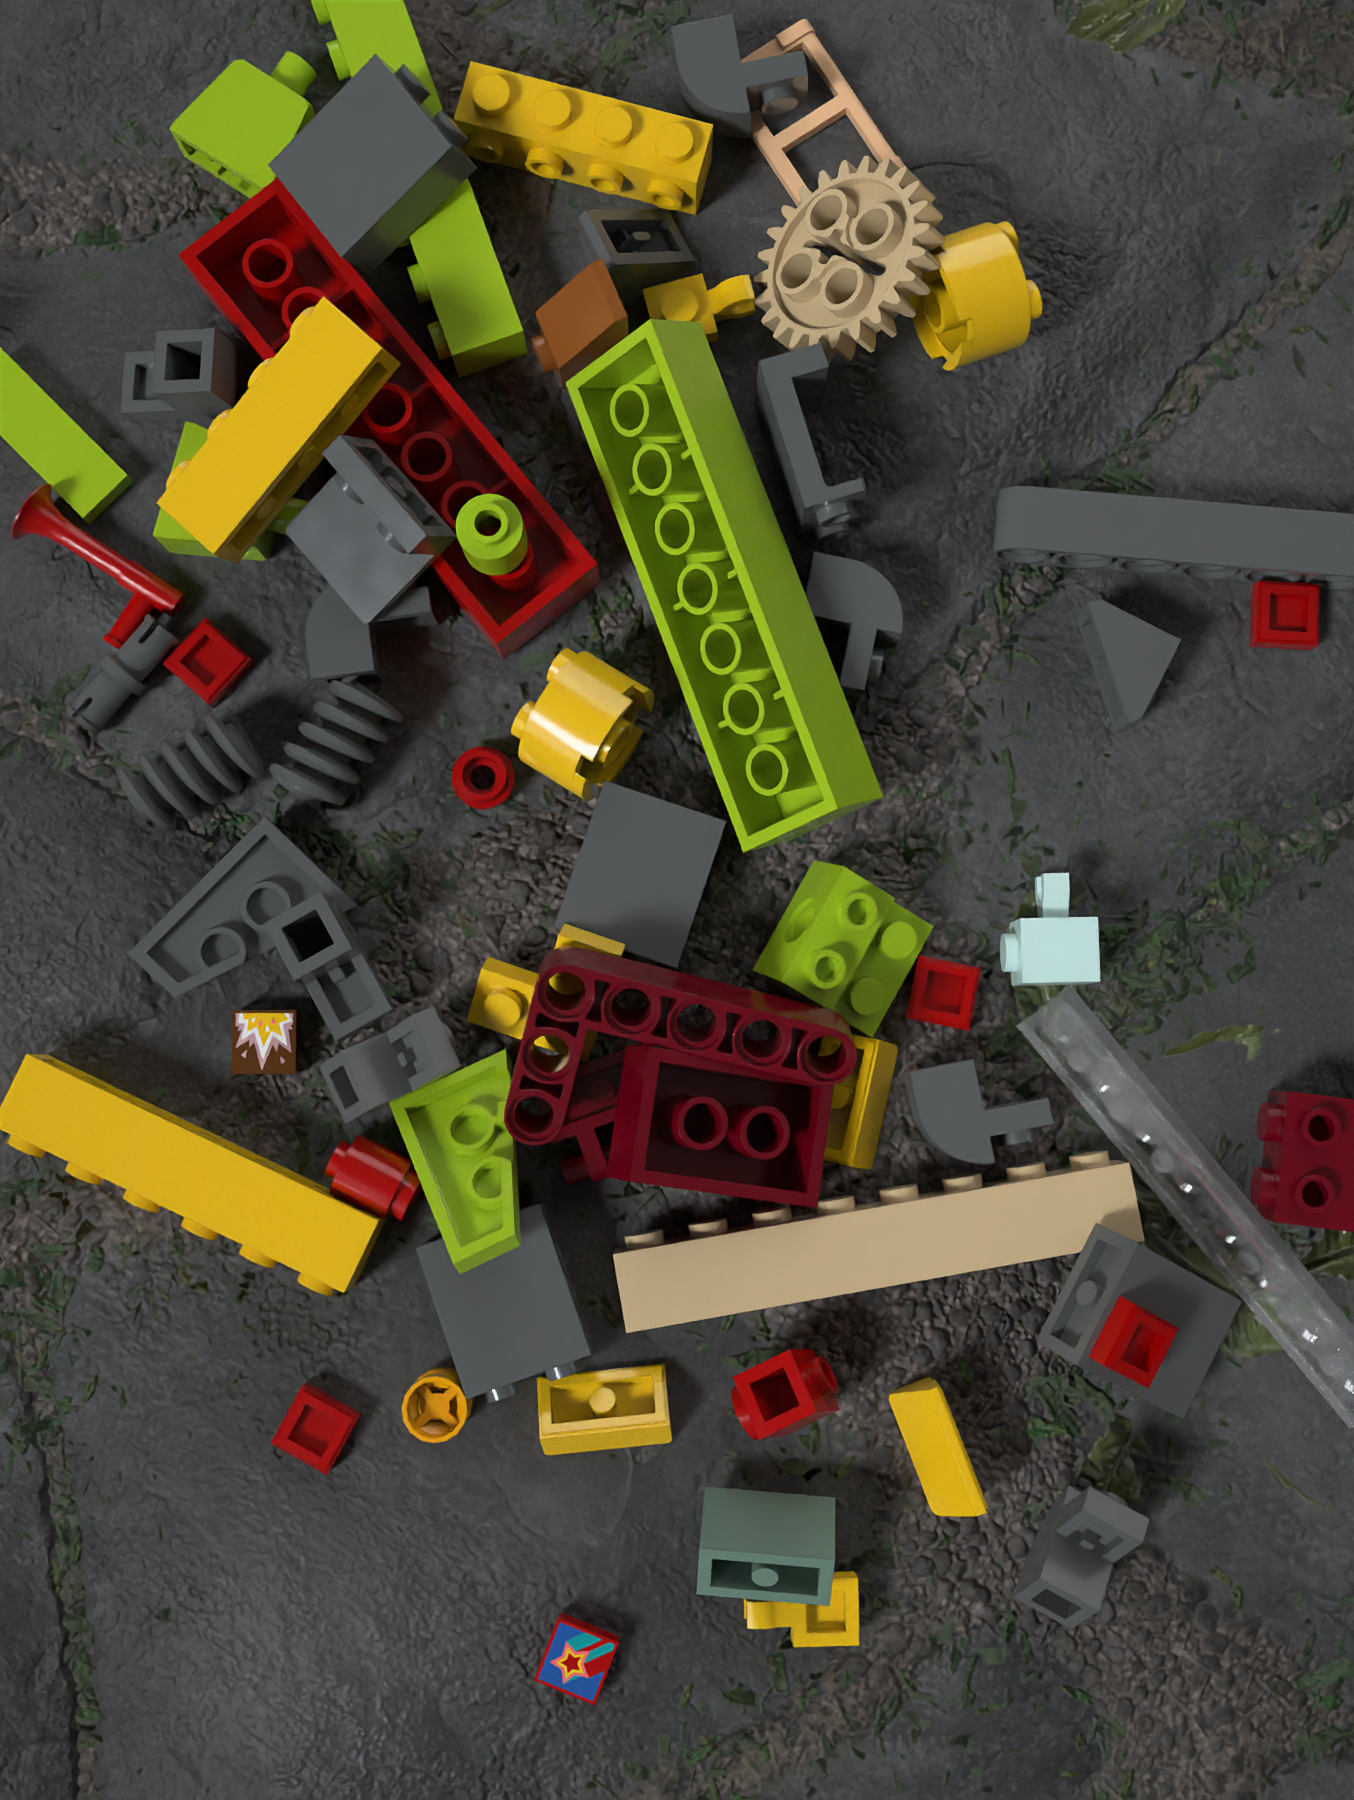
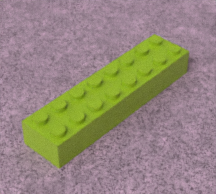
M649 319L568 380L566 386L744 853L791 841L873 803L884 796L700 322Z

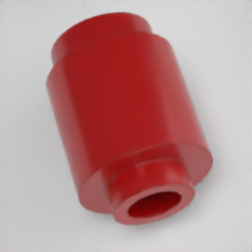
M360 1134L352 1144L343 1140L338 1144L324 1172L325 1176L333 1179L329 1190L331 1194L384 1220L390 1215L403 1221L422 1187L417 1172L413 1168L412 1160Z

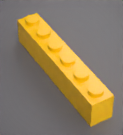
M26 1054L0 1106V1130L11 1134L7 1143L13 1148L38 1158H44L46 1152H49L66 1160L68 1164L65 1171L70 1175L94 1185H101L104 1179L126 1189L123 1199L132 1205L153 1213H159L161 1207L173 1211L184 1217L181 1226L187 1231L213 1241L217 1240L219 1234L242 1244L239 1254L246 1259L267 1268H275L278 1261L300 1272L297 1278L300 1284L326 1296H333L335 1289L345 1293L356 1285L386 1219L384 1220L329 1192L330 1188L47 1054Z

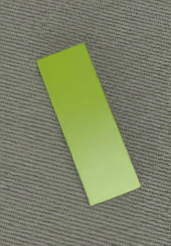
M0 348V436L90 524L134 481Z

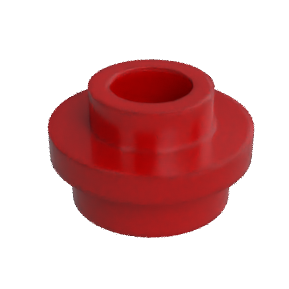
M478 746L464 752L455 762L451 776L452 786L459 799L469 807L479 810L493 809L503 804L511 795L515 785V772L510 760L501 751L488 746ZM483 768H488L495 772V782L486 790L477 789L473 785L474 774Z

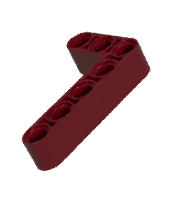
M562 946L548 953L539 967L504 1110V1123L509 1134L515 1140L526 1145H541L550 1142L558 1135L564 1122L587 1029L818 1085H833L846 1079L856 1065L857 1051L848 1022L840 1013L829 1008L579 947ZM570 972L577 975L583 981L584 988L578 993L564 995L557 992L551 986L549 979L555 974ZM635 988L643 991L649 997V1002L643 1008L626 1010L615 1002L614 996L621 990ZM693 1004H702L714 1013L707 1023L699 1026L684 1023L678 1015L685 1007ZM758 1020H767L778 1027L775 1034L764 1041L751 1040L743 1032L750 1023ZM544 1035H555L563 1039L568 1049L558 1055H547L535 1046L534 1041ZM822 1036H833L841 1041L839 1048L828 1056H816L807 1049L816 1038ZM528 1097H540L545 1099L552 1109L542 1115H532L526 1112L519 1102Z

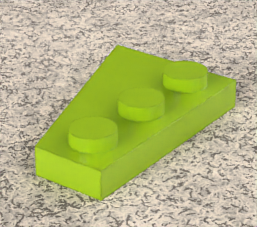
M506 1049L389 1103L452 1263L459 1274L521 1246L516 1140L509 1134L504 1123V1110L513 1075L512 1059Z

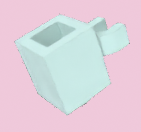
M1043 873L1041 877H1036L1035 898L1038 918L1017 919L1010 923V933L1001 935V968L1003 972H1011L1012 986L1085 985L1100 982L1098 917H1069V873Z

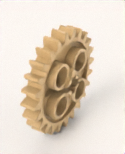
M864 156L858 169L847 160H843L836 179H833L825 170L819 172V188L812 193L803 185L799 188L801 204L796 209L783 205L781 211L787 220L783 228L772 227L768 229V235L776 242L773 248L758 253V258L768 265V269L754 277V282L765 290L755 299V304L766 312L761 322L774 332L773 337L789 350L794 351L822 343L828 364L834 357L835 352L847 362L852 361L856 343H859L870 353L875 351L876 333L882 330L890 337H895L897 332L893 319L899 313L913 318L916 312L909 302L913 294L926 295L930 293L931 289L921 278L923 273L932 272L940 268L941 263L929 251L939 247L945 241V238L934 228L943 219V216L932 205L935 197L907 167L899 168L889 158H885L878 165L870 156ZM818 245L827 248L835 255L829 259L819 249L813 248V246ZM863 262H865L874 271L879 273L884 272V274L877 276L865 272L858 265H861Z

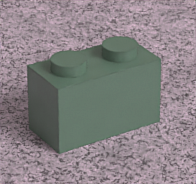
M704 1486L696 1595L830 1606L835 1565L834 1497Z

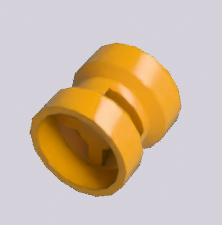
M445 1366L431 1368L420 1375L405 1394L401 1408L403 1422L409 1432L421 1441L429 1443L447 1441L457 1435L470 1416L474 1397L466 1399L456 1369Z

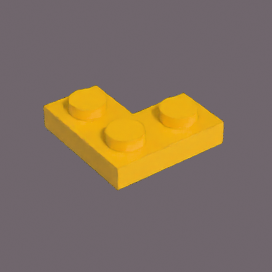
M564 923L554 949L562 946H574L622 958L626 944ZM488 957L480 971L467 1021L521 1040L538 974ZM561 972L549 979L551 986L557 992L564 995L578 993L584 988L583 981L577 975L570 972ZM587 1029L580 1061H588L598 1031ZM544 1035L534 1041L535 1045L560 1054L568 1049L563 1039L555 1035Z

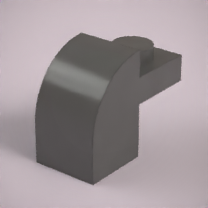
M733 14L671 26L677 70L685 104L696 120L713 124L714 133L731 138L752 137L750 112L762 111V113L767 115H777L794 109L798 103L808 101V72L804 50L741 63Z
M216 328L156 331L155 351L125 352L120 413L132 421L190 419L202 427L210 426L219 414L225 410L233 409L236 405L239 348Z
M814 552L805 595L819 631L847 637L838 680L846 700L859 702L865 690V685L876 687L878 684L884 650L873 648L874 643L896 647L902 635L903 612L901 603L890 582L873 567L857 560Z
M413 582L374 623H363L330 584L325 587L314 601L306 622L305 635L311 680L322 691L329 690L328 685L332 680L351 685L353 683L352 680L362 685L383 683L378 634L439 625L436 601L428 586L418 588V583Z
M319 892L263 923L293 980L306 986L335 1041L341 1042L396 1011L368 960L370 956L344 913H342L339 906L330 896Z
M434 1006L409 1016L385 1033L341 1050L319 1065L345 1124L388 1106L389 1103L449 1076L455 1073V1069L461 1066L456 1056L454 1036L448 1026L440 1021Z
M974 1059L960 1060L903 1072L909 1106L915 1125L922 1136L934 1148L950 1157L970 1163H995L990 1136L998 1135L1000 1146L1018 1144L1038 1139L1036 1127L1054 1124L1048 1098L1036 1097L984 1108Z
M1068 1486L1049 1509L1030 1546L1013 1598L1073 1629L1100 1611L1113 1563L1143 1543L1150 1519L1128 1508V1504L1121 1497L1111 1492L1095 1490L1090 1486L1083 1492H1080Z

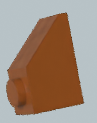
M603 258L590 263L535 312L540 335L531 338V343L544 374L555 371L562 389L565 390L567 389L566 382L629 335L628 316Z

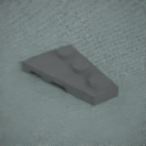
M264 816L128 954L176 998L274 948L275 945L263 923L313 895L323 892L330 896L339 906L342 913L356 907L358 904L267 816Z

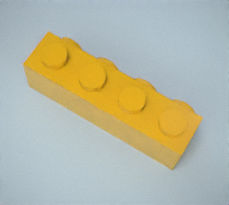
M470 61L453 119L468 138V141L461 147L468 156L484 162L498 163L532 172L541 177L559 179L593 188L605 194H616L650 203L662 209L677 210L692 215L697 214L712 161L713 124Z
M323 296L316 306L305 309L295 319L290 329L289 340L276 356L266 359L253 371L248 381L249 389L233 409L225 410L214 419L207 431L208 440L195 456L182 462L172 471L166 482L167 490L156 503L213 555L238 563L323 460L324 456L322 453L339 435H343L401 363Z

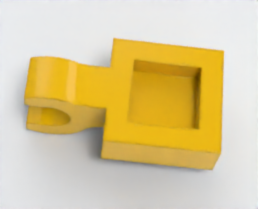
M703 273L643 289L649 319L700 322L708 343L718 341L716 322L742 318L756 313L753 302L755 301V296L749 274L729 278L708 291Z
M855 1571L833 1573L830 1606L743 1599L744 1619H747L748 1629L791 1627L793 1647L859 1646L858 1577Z

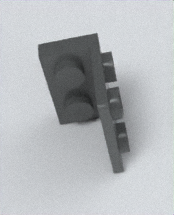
M339 435L322 453L337 473L287 525L286 534L363 623H374L457 538V535L374 440Z

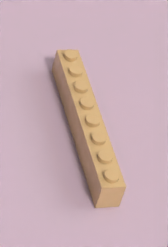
M1107 1150L1094 1151L1070 1156L1071 1168L1046 1172L1044 1162H1032L1007 1167V1179L982 1183L981 1173L964 1174L942 1179L944 1190L919 1194L917 1184H909L879 1190L881 1201L855 1206L853 1195L840 1196L818 1201L817 1213L792 1217L790 1207H778L752 1213L753 1224L728 1228L726 1218H717L688 1224L690 1233L688 1236L664 1240L663 1229L624 1236L626 1247L615 1248L613 1252L626 1333L1079 1253L1082 1251L1095 1223L1135 1242L1145 1241L1130 1162L1109 1160Z

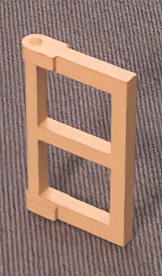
M807 19L796 22L777 34L775 39L741 60V63L797 52L803 49L834 95L833 99L775 136L772 135L757 111L750 112L751 138L797 207L801 204L799 188L802 185L806 188L807 186L785 153L844 115L848 116L878 161V165L885 158H889L899 168L905 166L879 131L815 35L816 32Z

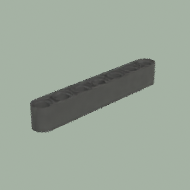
M1014 486L1001 489L998 492L993 556L1003 561L1024 564L1245 583L1272 581L1320 584V589L1354 592V514L1033 486Z

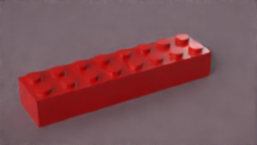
M278 177L178 254L197 286L260 363L276 356L289 340L290 329L295 319L305 309L316 306L323 296L401 363L343 435L374 440L455 534L456 520L461 508L476 496L483 494L500 495L510 500L517 507L521 514L528 539L526 555L517 568L503 575H487L479 572L466 559L458 538L428 567L503 660L601 583L598 563L352 265L341 258ZM500 529L489 530L483 536L495 535Z

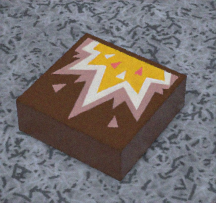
M233 1010L232 1074H300L301 1011Z

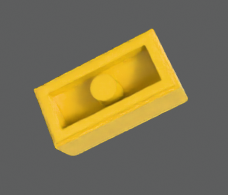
M852 1034L857 1051V1061L852 1073L842 1082L834 1084L824 1160L870 1170L875 1159L898 1047L885 1041ZM822 1036L818 1056L833 1054L839 1048L841 1041L833 1036Z
M665 1364L579 1372L553 1381H548L547 1376L537 1377L539 1436L545 1455L664 1444L672 1441Z
M927 1377L892 1391L889 1394V1402L932 1512L938 1516L978 1517L987 1513V1503L940 1385L935 1379L932 1380L931 1377Z

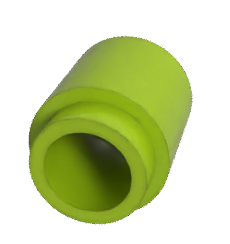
M483 494L472 498L461 508L456 520V534L465 557L471 566L487 575H503L517 568L523 561L528 548L527 534L517 507L503 496ZM500 529L495 535L483 536L489 530Z

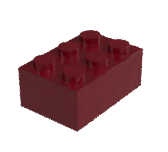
M626 1046L606 1177L628 1182L817 1208L834 1084L818 1085L681 1051L650 1046Z

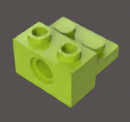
M814 860L752 971L803 1001L840 1013L850 1027L873 1038L934 926L895 903L894 897L845 866Z

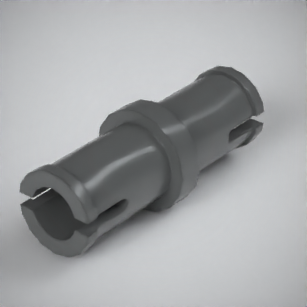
M150 614L144 617L145 620L113 656L106 653L99 661L102 669L78 697L65 708L72 717L78 716L76 721L95 735L102 731V727L132 693L139 696L147 687L144 679L172 647L180 642V639L174 633H169V629Z

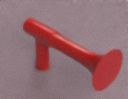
M45 483L39 486L22 505L12 526L11 535L13 539L19 540L27 534L47 537L117 580L119 585L133 593V596L109 633H105L102 638L115 648L120 649L145 620L144 617L152 612L154 607L170 618L174 617L181 609L186 599L185 593L134 560H128L65 518L52 502L51 484Z

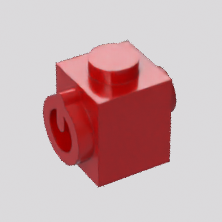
M789 1349L732 1377L736 1385L731 1389L735 1413L746 1433L754 1440L784 1437L840 1410L833 1395L838 1392L836 1377L826 1359L822 1356L817 1357L814 1349Z

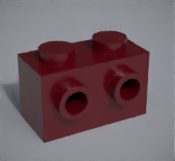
M1269 1091L1268 1103L1263 1102L1257 1116V1137L1260 1141H1264L1262 1166L1254 1169L1250 1185L1251 1202L1253 1205L1258 1206L1256 1218L1276 1223L1354 1232V1099L1290 1091Z

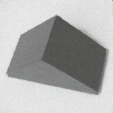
M586 209L578 217L583 255L588 265L603 258L621 301L643 291L644 288L651 287L689 268L695 262L667 209Z
M1098 599L1087 603L1076 616V620L1114 732L1117 734L1127 731L1142 719L1181 639Z

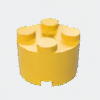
M1007 221L998 224L985 222L943 236L945 238L944 243L929 251L941 263L940 268L932 272L923 273L921 278L931 289L930 293L926 295L913 294L909 300L916 312L912 318L913 324L928 355L932 360L943 356L947 361L942 368L951 371L1022 346L1028 337L1031 320L1039 318L1042 314V300L1036 284L1032 280H1026L1018 257L1019 242L1013 226Z
M565 648L552 662L547 673L549 684L542 692L536 703L528 701L516 715L512 724L511 734L520 739L518 754L522 762L583 800L590 801L595 798L590 787L594 783L602 787L604 781L611 783L630 758L644 730L634 725L640 708L651 714L655 696L652 690L591 653L582 651L577 654Z

